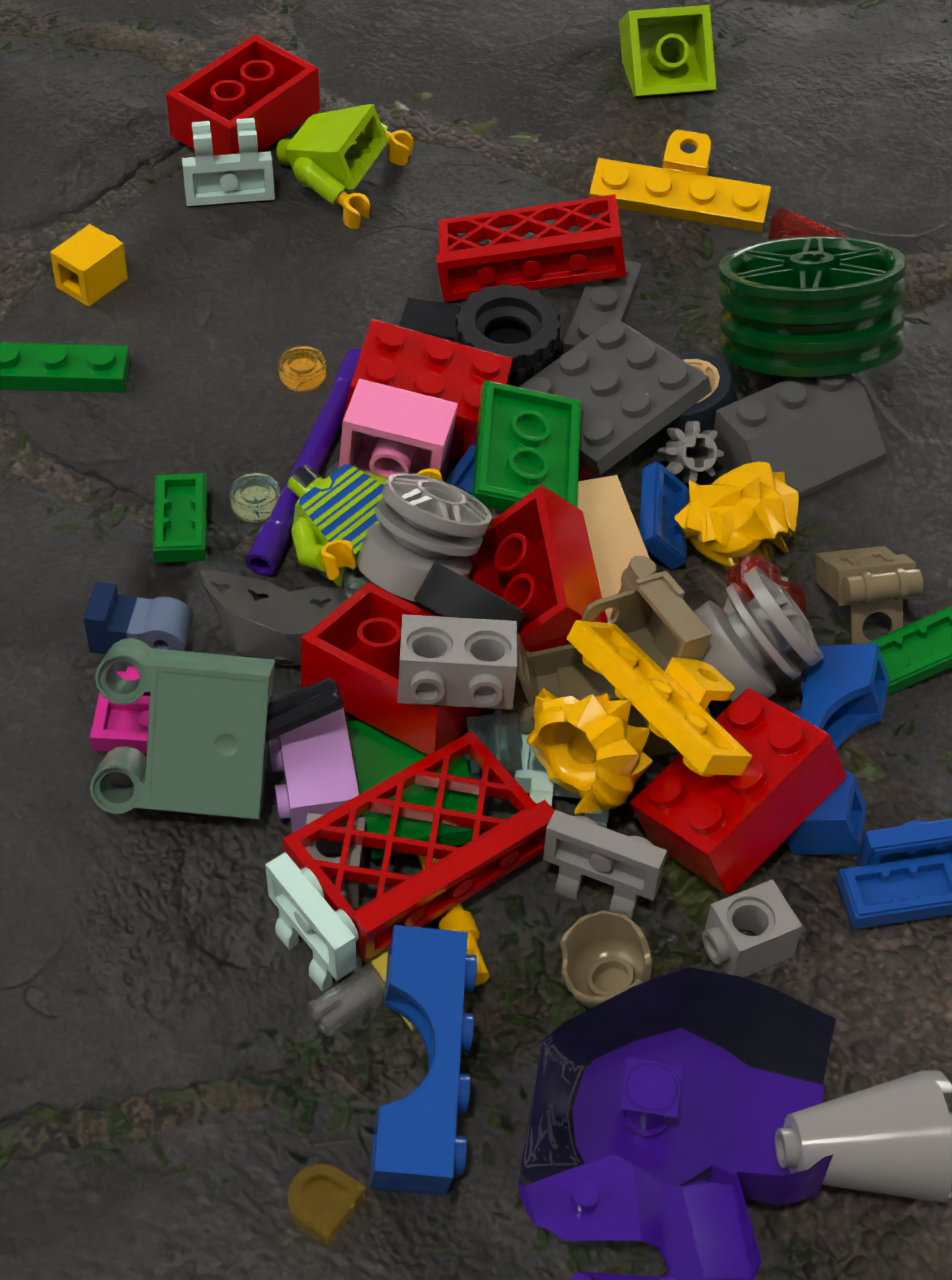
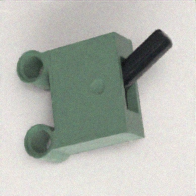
M122 639L112 645L99 664L95 675L96 687L104 698L120 705L131 704L140 699L145 691L150 692L147 758L139 750L128 746L116 747L109 751L102 759L92 778L90 785L91 797L98 807L113 814L126 813L133 808L259 819L266 794L269 740L340 710L344 706L342 691L333 678L327 677L272 702L275 660L156 649L151 648L145 642L138 639ZM118 661L131 663L138 670L140 678L131 681L121 678L114 670L113 663ZM117 771L125 773L130 777L134 786L128 788L119 787L111 781L108 773Z

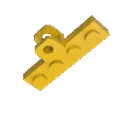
M675 130L667 142L663 168L598 158L589 198L616 194L618 209L762 233L771 186L708 176V162L711 150L709 136L703 133ZM690 143L695 145L697 150L693 153H685L681 150V146Z
M575 621L566 639L583 655V663L593 671L602 674L615 687L614 693L620 700H631V706L635 707L649 721V729L658 737L669 741L684 756L682 760L690 770L704 777L743 774L752 755L705 711L711 700H729L735 690V687L720 672L706 662L676 657L671 658L664 671L616 624Z

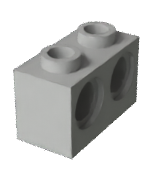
M402 614L397 703L512 710L517 672V621Z

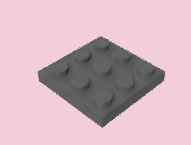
M615 317L519 387L581 401L579 460L599 475H602L712 392L707 375Z

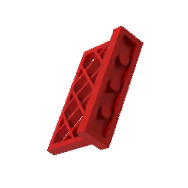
M616 194L439 220V253H436V263L444 302L468 299V296L473 292L477 293L482 291V288L488 286L496 287L499 284H508V286L520 285L525 286L526 289L533 290L626 276ZM603 213L597 218L588 216L590 214ZM557 219L552 225L544 223L545 221ZM513 226L507 231L500 230L501 227ZM573 226L582 228L576 233L567 231ZM467 232H469L467 235H465V236L462 237V238H459V237L453 235V234H460V233H467ZM529 232L536 234L530 240L522 238ZM484 239L491 240L486 246L478 245Z
M470 731L284 837L282 848L300 870L307 867L313 872L321 884L324 899L334 911L342 909L350 917L359 934V940L356 942V953L363 962H366L388 948L394 925L423 927L543 853L546 827L554 813V809L546 800L536 804L476 734ZM468 753L483 770L481 780L447 775L448 766ZM442 768L441 773H435ZM414 784L438 788L435 807L401 802L403 790ZM444 790L479 795L476 814L442 809ZM395 795L394 800H389V798ZM485 796L509 800L519 812L508 819L483 816ZM367 811L391 815L388 835L355 830L356 817ZM398 816L432 822L429 842L396 837L395 831ZM347 823V828L341 827L342 825ZM442 823L473 829L472 840L462 847L437 844L435 842L438 825ZM480 830L487 831L479 836ZM318 839L343 842L339 863L315 860L305 847ZM350 844L384 849L381 871L346 865ZM396 851L425 856V868L413 876L388 872L391 852ZM433 858L440 859L432 864ZM328 877L336 878L335 885ZM343 879L378 885L376 898L354 910L341 894ZM385 886L392 887V889L384 893Z

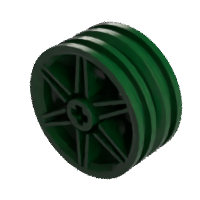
M839 236L781 238L751 244L727 254L719 264V277L722 281L720 286V302L725 307L720 314V328L723 332L721 336L722 355L731 363L751 371L792 377H822L855 373L878 367L893 360L904 348V332L902 328L905 322V311L900 303L905 298V281L903 279L906 272L905 256L899 250L883 243Z

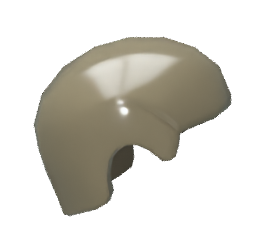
M601 910L581 916L563 934L560 941L562 977L568 991L574 995L576 1001L586 1008H593L633 986L650 981L652 956L648 941L643 930L626 914Z

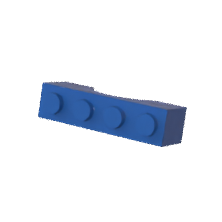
M877 643L819 646L824 658L811 667L809 665V668L802 670L801 693L803 699L801 709L795 710L793 714L829 733L836 751L853 733L883 719L889 676ZM844 770L847 778L786 838L792 855L860 853L867 807L854 773Z
M394 925L388 946L384 1006L406 1018L420 1034L427 1051L428 1074L412 1093L400 1100L379 1107L373 1130L369 1189L445 1196L453 1180V1175L463 1176L467 1139L466 1136L456 1135L457 1112H467L470 1094V1074L460 1073L461 1051L469 1052L471 1049L474 1025L473 1014L463 1013L464 992L474 991L477 971V956L467 954L468 932Z

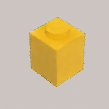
M91 224L50 251L56 287L88 307L128 279L123 243L115 236L108 235Z

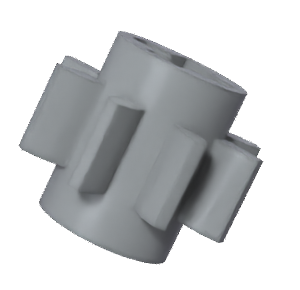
M687 421L685 433L678 428L667 429L670 439L666 447L659 448L658 452L666 456L669 463L666 469L675 475L682 471L684 483H689V480L696 482L697 472L704 476L715 475L712 466L717 457L724 456V452L717 450L714 442L718 434L716 430H706L700 434L699 421ZM687 447H696L695 457H686Z

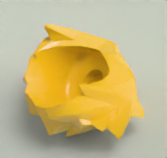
M759 461L741 465L720 476L710 485H699L689 480L690 502L674 519L685 532V538H688L701 554L712 561L733 567L736 565L731 557L747 555L762 543L759 542L760 540L769 539L784 553L789 552L782 536L791 537L792 533H795L799 497L798 491L785 483L784 472H773L770 463Z
M543 687L538 696H535L533 709L534 729L528 735L526 743L529 744L538 761L547 770L549 780L579 795L581 801L575 808L574 814L610 810L624 804L626 798L633 791L637 780L653 762L651 758L642 752L650 735V729L628 725L631 700L610 701L607 693L597 697L591 694L580 701L573 696L557 698Z

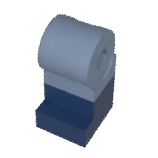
M95 582L83 620L91 653L106 654L114 643L127 638L141 640L151 648L184 651L194 614L187 604L175 598L158 597L146 599L119 595L117 585Z

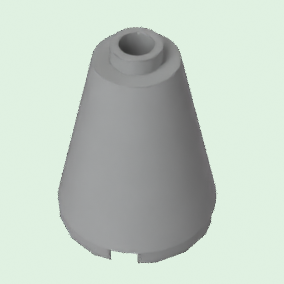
M921 1070L790 1113L785 1118L784 1128H777L775 1133V1151L778 1163L781 1168H789L790 1174L808 1170L822 1158L833 1155L822 1185L938 1203L951 1202L952 1112L948 1111L943 1093H952V1085L941 1071Z

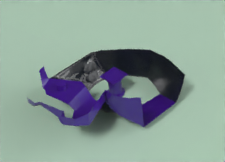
M688 967L633 986L566 1021L541 1041L517 1187L520 1188L521 1200L527 1213L536 1226L549 1229L564 1241L615 1240L647 1242L659 1247L669 1268V1272L664 1277L578 1271L570 1280H754L762 1260L744 1198L772 1205L797 1203L807 1198H817L833 1156L830 1155L822 1158L808 1170L790 1174L789 1168H781L778 1163L775 1151V1133L777 1128H784L785 1118L788 1114L822 1103L823 1084L836 1018L774 988L740 976Z

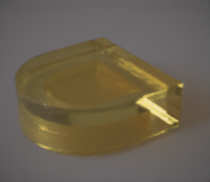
M316 1164L306 1167L293 1178L288 1189V1205L291 1218L300 1229L328 1247L366 1197V1187L334 1166Z

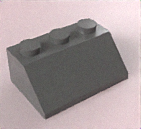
M850 373L822 377H791L716 410L713 430H716L718 434L714 442L717 450L724 452V456L717 457L721 465L729 472L747 463L759 461L770 463L773 472H784L785 483L798 491L799 499L884 461L887 454L866 390Z

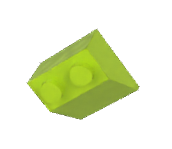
M710 5L628 11L619 20L622 64L634 97L717 90Z

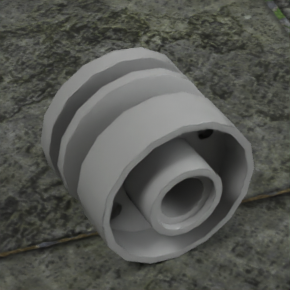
M411 473L390 475L382 490L384 498L379 501L375 509L376 517L380 523L372 524L368 529L356 560L359 570L374 584L409 601H414L415 595L435 562L468 578L473 566L468 556L477 554L483 541L481 536L485 535L492 519L489 509L476 497L441 480Z
M757 566L744 574V578L755 596L753 599L735 582L726 587L730 602L735 609L734 613L728 615L711 600L694 611L712 633L702 661L712 665L735 687L730 697L732 702L747 688L765 698H769L776 693L775 682L768 670V667L773 664L793 680L800 676L802 672L791 654L793 649L811 667L824 658L820 647L815 641L812 632L813 628L802 610L781 585L770 580Z

